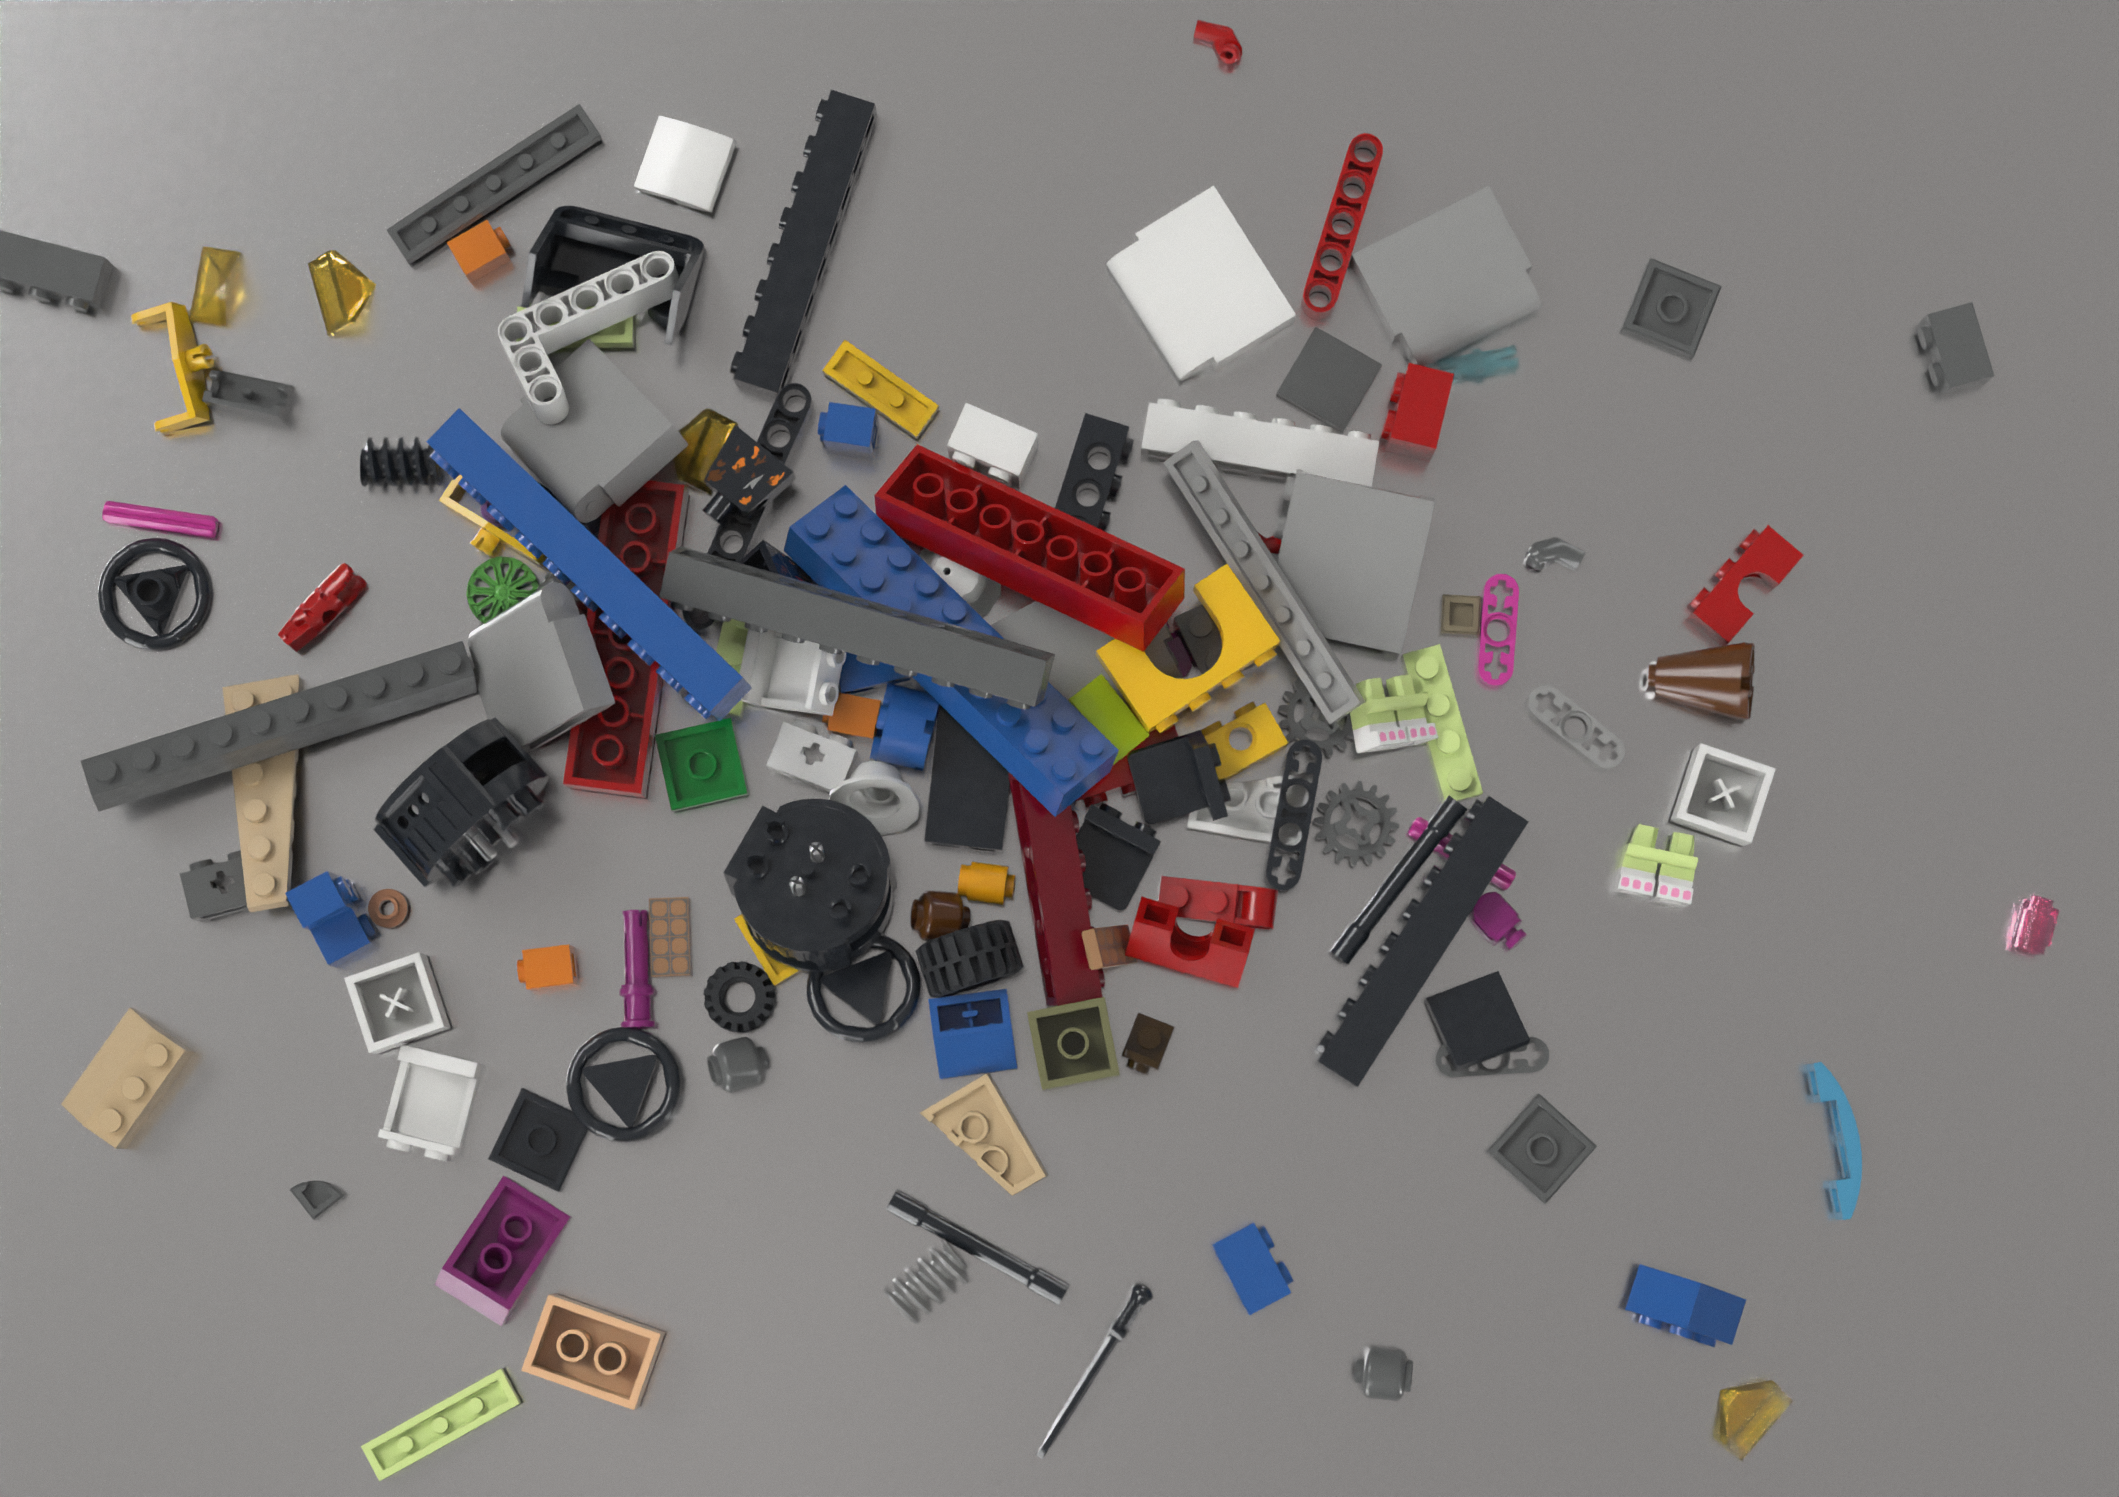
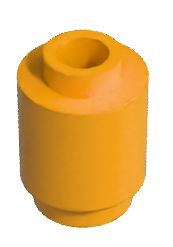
M971 862V865L962 864L958 881V894L960 896H967L968 901L1004 905L1006 898H1013L1016 875L1009 874V866Z

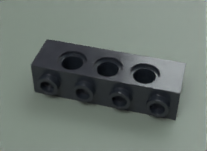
M1085 413L1057 499L1056 509L1106 532L1111 512L1105 511L1109 496L1117 497L1123 476L1116 473L1121 460L1128 462L1135 440L1128 438L1129 426ZM1096 452H1103L1108 455L1111 462L1105 469L1098 470L1089 464V457ZM1086 488L1093 489L1099 496L1098 501L1092 506L1081 505L1076 498L1081 490Z

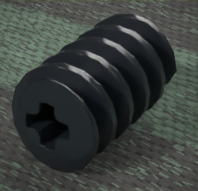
M368 437L365 448L361 450L360 481L363 487L368 485L370 477L377 487H381L384 484L386 477L391 486H397L401 477L405 485L413 486L417 476L422 486H428L432 476L436 484L441 486L443 483V469L430 457L435 450L429 444L427 448H422L419 437H414L411 448H407L403 437H399L396 448H391L388 437H383L380 448H376L372 437Z

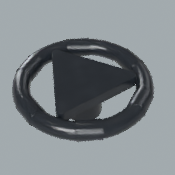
M148 538L126 545L112 556L102 572L97 595L102 618L114 635L124 641V643L137 648L159 650L182 643L197 631L208 612L211 589L209 576L204 565L190 549L183 544L166 538ZM149 552H160L179 559L185 564L117 576L119 571L138 555ZM191 571L196 594L194 608L188 619L172 630V632L165 634ZM114 582L155 631L157 636H149L128 628L120 620L114 604L112 591Z
M883 934L879 936L870 948L882 949L886 952L823 976L824 972H809L806 987L807 1001L813 1017L826 1031L844 1041L865 1043L884 1039L902 1028L913 1015L917 1006L921 984L920 973L914 958L900 943ZM893 956L899 962L905 978L906 993L903 1003L887 1021L881 1024ZM821 984L875 1026L865 1028L844 1025L833 1018L828 1012L821 994Z
M616 1027L593 1035L579 1047L569 1065L566 1091L571 1110L587 1130L595 1134V1136L612 1142H631L654 1134L668 1122L678 1104L681 1078L675 1057L659 1038L652 1033L635 1027ZM628 1041L648 1048L655 1054L585 1067L587 1061L605 1045L614 1042ZM659 1059L663 1066L666 1084L664 1100L657 1111L643 1123L634 1126L657 1060ZM582 1073L625 1123L626 1128L603 1122L592 1115L584 1103L581 1085Z

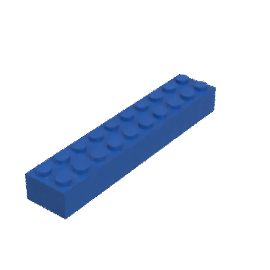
M460 408L426 441L435 450L430 457L454 480L461 475L463 478L458 484L481 506L489 501L491 505L486 510L509 532L516 527L519 532L514 537L537 559L544 554L547 559L542 564L565 586L570 581H573L576 585L570 591L593 612L600 607L604 612L599 618L621 639L628 634L632 639L627 645L649 666L654 661L658 662L661 666L655 672L675 691L679 692L684 687L689 692L684 699L706 720L712 714L720 722L752 689L751 685Z
M846 485L789 527L784 552L819 586L1004 639ZM917 673V676H912L1054 817L1111 771L1119 750L1049 682L1043 701L1035 707L1031 706L1030 709H1020L1007 704L1008 699L996 695H993L992 698L978 697L969 692L970 688L955 684L954 687H945L933 683L931 676Z

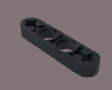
M1310 740L1295 742L1289 748L1286 755L1265 869V877L1268 884L1279 891L1294 888L1299 882L1302 873L1322 764L1320 747ZM1303 746L1309 747V753L1315 756V762L1308 763L1305 775H1313L1312 783L1302 778H1288L1290 770L1298 773L1299 761L1293 759L1294 752H1301ZM1301 785L1307 789L1309 798L1304 806L1293 807L1287 802L1286 792L1290 786ZM1293 823L1300 828L1301 839L1296 845L1287 846L1280 841L1279 830L1284 824ZM1276 847L1285 852H1299L1298 860L1289 858L1288 869L1294 871L1293 879H1286L1285 885L1279 884L1278 877L1272 875V869L1279 868L1282 862V856H1274Z

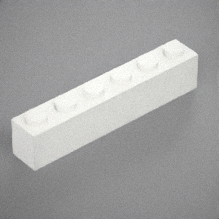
M1158 399L1157 404L1149 402L1141 455L1169 459L1192 441L1199 440L1215 467L1283 479H1287V477L1295 478L1296 470L1300 469L1304 473L1372 487L1379 441L1371 440V434L1360 431H1349L1348 436L1334 434L1333 428L1315 424L1310 425V429L1294 427V421L1282 418H1273L1272 423L1257 421L1256 415L1247 412H1234L1233 416L1218 414L1219 410L1217 408L1205 405H1197L1195 410L1180 408V402L1169 399Z

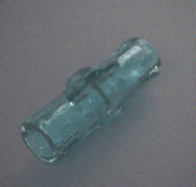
M1513 344L1508 347L1481 352L1480 348L1472 349L1471 354L1442 358L1438 360L1439 370L1455 368L1454 370L1446 371L1454 373L1453 380L1476 376V379H1483L1488 373L1519 369L1518 357L1502 360V358L1512 357L1517 354L1516 347Z

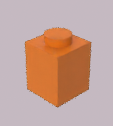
M488 220L447 242L470 283L511 261L505 251L512 247L501 227L499 226L493 230Z
M839 692L833 716L823 715L822 723L828 724L827 731L829 734L833 733L842 737L873 742L877 733L876 725L882 702Z
M567 944L522 950L523 959L517 960V972L519 982L526 983L527 990L535 991L578 985L574 946Z

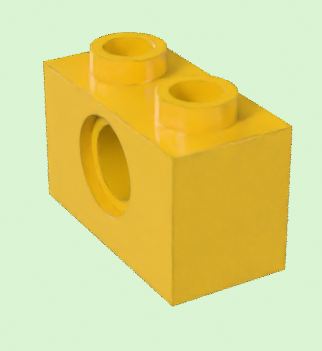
M1254 701L1234 712L1236 719L1223 726L1219 720L1201 730L1208 745L1212 743L1216 745L1221 761V766L1215 767L1218 780L1224 778L1227 781L1287 747L1288 741L1266 703L1257 707ZM1238 730L1246 732L1251 738V745L1245 750L1234 749L1229 742V736L1233 732Z

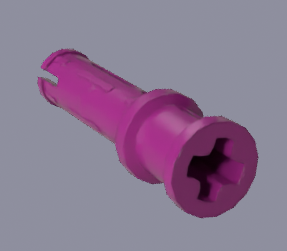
M639 910L622 911L625 985H621V989H619V995L624 999V1021L620 1022V1027L652 1029L656 1028V1022L651 1019V996L655 995V988H653L652 984H649L648 910H640V912Z

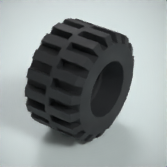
M1006 920L989 921L940 936L923 943L915 951L929 996L937 998L954 995L993 983L1016 974L1024 967L1010 921Z

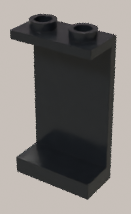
M940 704L924 843L931 846L1003 853L1010 786L1009 772Z

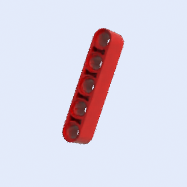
M1369 133L1357 135L1349 144L1304 288L1301 306L1303 312L1314 320L1326 319L1335 309L1383 155L1382 143L1376 136ZM1365 147L1374 153L1375 158L1369 162H1362L1356 158L1354 151ZM1355 183L1363 189L1364 194L1359 198H1350L1344 193L1343 187L1347 184ZM1344 219L1351 224L1352 231L1345 235L1338 234L1332 228V223L1335 220ZM1333 255L1340 260L1341 267L1337 270L1329 271L1321 265L1320 260L1324 256ZM1316 291L1324 292L1329 297L1330 303L1324 307H1316L1310 302L1309 295Z

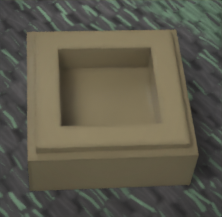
M1443 594L1441 597L1440 634L1479 637L1482 596Z

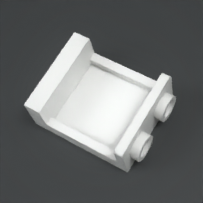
M748 629L740 675L751 685L752 689L740 701L760 707L833 716L834 706L839 695L838 685L842 665L846 660V652L842 651V654H831L820 650V644L805 640V643H794L784 640L782 633L768 629V632L762 633Z
M401 1044L397 1058L401 1062L383 1129L379 1130L378 1137L388 1139L386 1147L409 1152L411 1145L425 1148L424 1156L437 1160L447 1161L449 1155L460 1156L483 1064Z

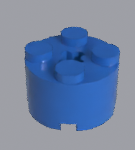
M888 683L883 705L880 708L876 725L877 733L874 737L869 759L923 771L936 723L939 703L928 692Z

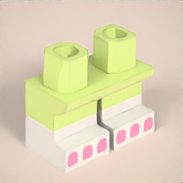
M1411 674L1400 675L1386 680L1389 697H1385L1381 678L1367 679L1356 683V688L1365 700V703L1350 712L1357 753L1413 747L1438 738L1435 723L1427 724L1423 709L1427 702V693L1416 694Z
M1638 824L1630 843L1626 844L1623 848L1613 891L1642 898L1651 897L1652 900L1684 907L1691 905L1694 890L1692 886L1698 858L1693 857L1694 836L1673 832L1669 851L1655 848L1659 829Z

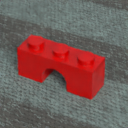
M1769 525L1760 533L1753 529L1739 545L1744 550L1741 556L1735 562L1728 558L1714 576L1719 579L1718 583L1711 591L1704 587L1689 604L1694 608V611L1688 616V619L1720 646L1727 645L1754 614L1740 601L1738 587L1741 580L1756 578L1763 581L1773 590L1804 556Z
M1141 897L1125 956L1209 979L1220 984L1239 987L1250 951L1254 928L1217 918L1212 932L1204 936H1192L1182 931L1177 924L1176 918L1179 907Z

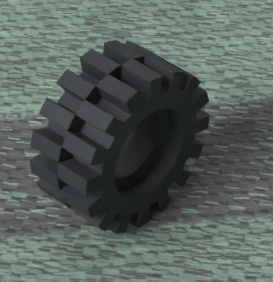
M744 961L729 962L727 965L717 968L716 972L708 978V983L703 993L705 996L704 1006L709 1013V1017L723 1029L738 1033L754 1031L763 1023L765 1024L771 1012L774 1011L776 999L774 985L767 973L758 966ZM735 982L748 983L754 990V1004L745 1012H734L725 1003V992Z

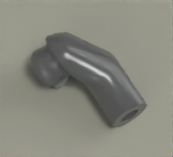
M1553 537L1533 543L1529 547L1530 553L1526 556V562L1531 568L1541 570L1546 562L1558 559L1577 569L1586 552L1560 538Z

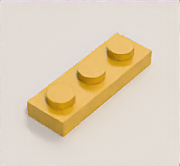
M847 340L842 342L822 370L823 374L870 407L876 409L877 412L916 439H918L939 410L938 404Z

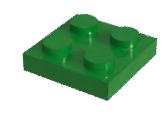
M732 718L655 735L672 812L749 795Z

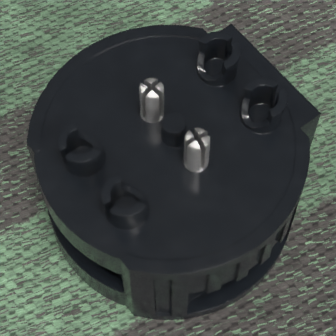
M496 717L484 720L441 747L413 771L379 809L375 817L377 825L373 830L425 888L444 876L451 883V886L456 888L472 874L471 870L465 866V863L477 875L495 860L494 857L497 855V851L493 846L501 839L509 848L514 847L519 842V838L509 826L513 822L515 824L518 823L522 818V813L526 818L535 809H541L545 802L538 795L545 787L548 775Z
M827 799L792 801L781 805L777 812L762 805L723 872L730 892L736 898L746 927L756 944L775 961L787 967L807 972H827L849 966L854 958L870 948L879 938L888 922L893 903L892 891L896 886L888 849L875 826L855 809L840 802Z

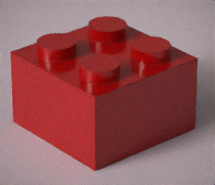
M1408 363L1405 373L1397 372L1389 402L1396 403L1395 410H1388L1380 439L1387 440L1386 452L1430 462L1437 448L1454 373L1413 363Z

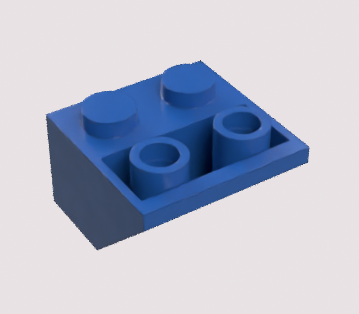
M1007 989L928 999L940 1079L1018 1069Z

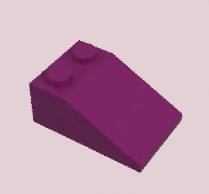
M503 1175L441 1268L434 1285L502 1326L562 1232L570 1216Z

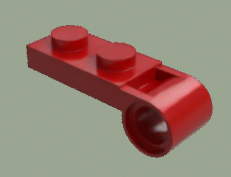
M1162 876L1159 901L1179 907L1177 918L1216 922L1217 918L1250 928L1273 930L1278 890Z

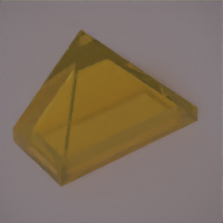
M202 246L189 315L190 322L228 328L241 252Z
M328 250L309 262L308 266L327 335L334 336L356 323L376 284L339 252Z
M705 408L678 432L689 445L673 458L678 480L705 494L711 495L712 490L706 485L704 478L730 432L738 423L712 409Z
M1772 1380L1720 1390V1441L1738 1459L1743 1461L1791 1405L1793 1400Z

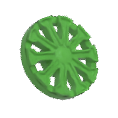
M502 556L488 559L475 568L469 579L466 592L468 605L475 617L484 624L497 616L501 609L505 611L518 603L519 598H526L536 592L539 582L534 572L520 560ZM509 564V569L504 578L501 565ZM493 567L496 580L487 575L485 570ZM518 569L525 571L523 576L513 581ZM477 579H482L490 587H476L475 584ZM526 583H532L533 588L531 590H519ZM475 595L488 596L478 603L474 602ZM493 604L489 615L484 617L481 614L482 610Z

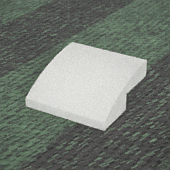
M659 116L634 187L640 192L671 199L679 205L712 213L737 141L696 125Z

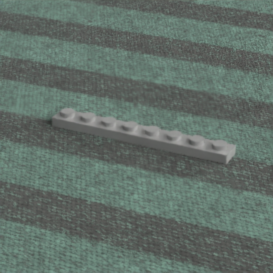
M1199 440L1192 441L1163 462L1221 555L1279 638V646L1328 723H1336L1365 703L1362 695Z

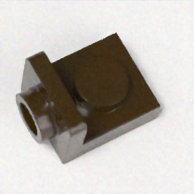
M1138 1012L1121 1056L1128 1059L1126 1067L1148 1075L1150 1068L1158 1071L1175 1027Z

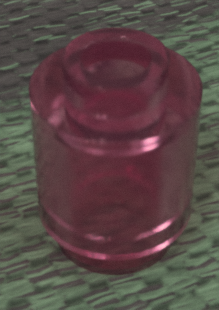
M2030 895L2029 901H2020L2011 936L2015 939L2014 949L2044 956L2046 947L2051 946L2060 912L2052 907L2053 900Z

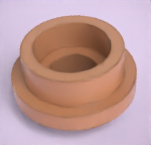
M382 889L376 892L369 901V916L378 926L384 928L396 927L407 916V901L400 892L394 889ZM385 901H391L394 904V911L390 915H383L381 912V905Z

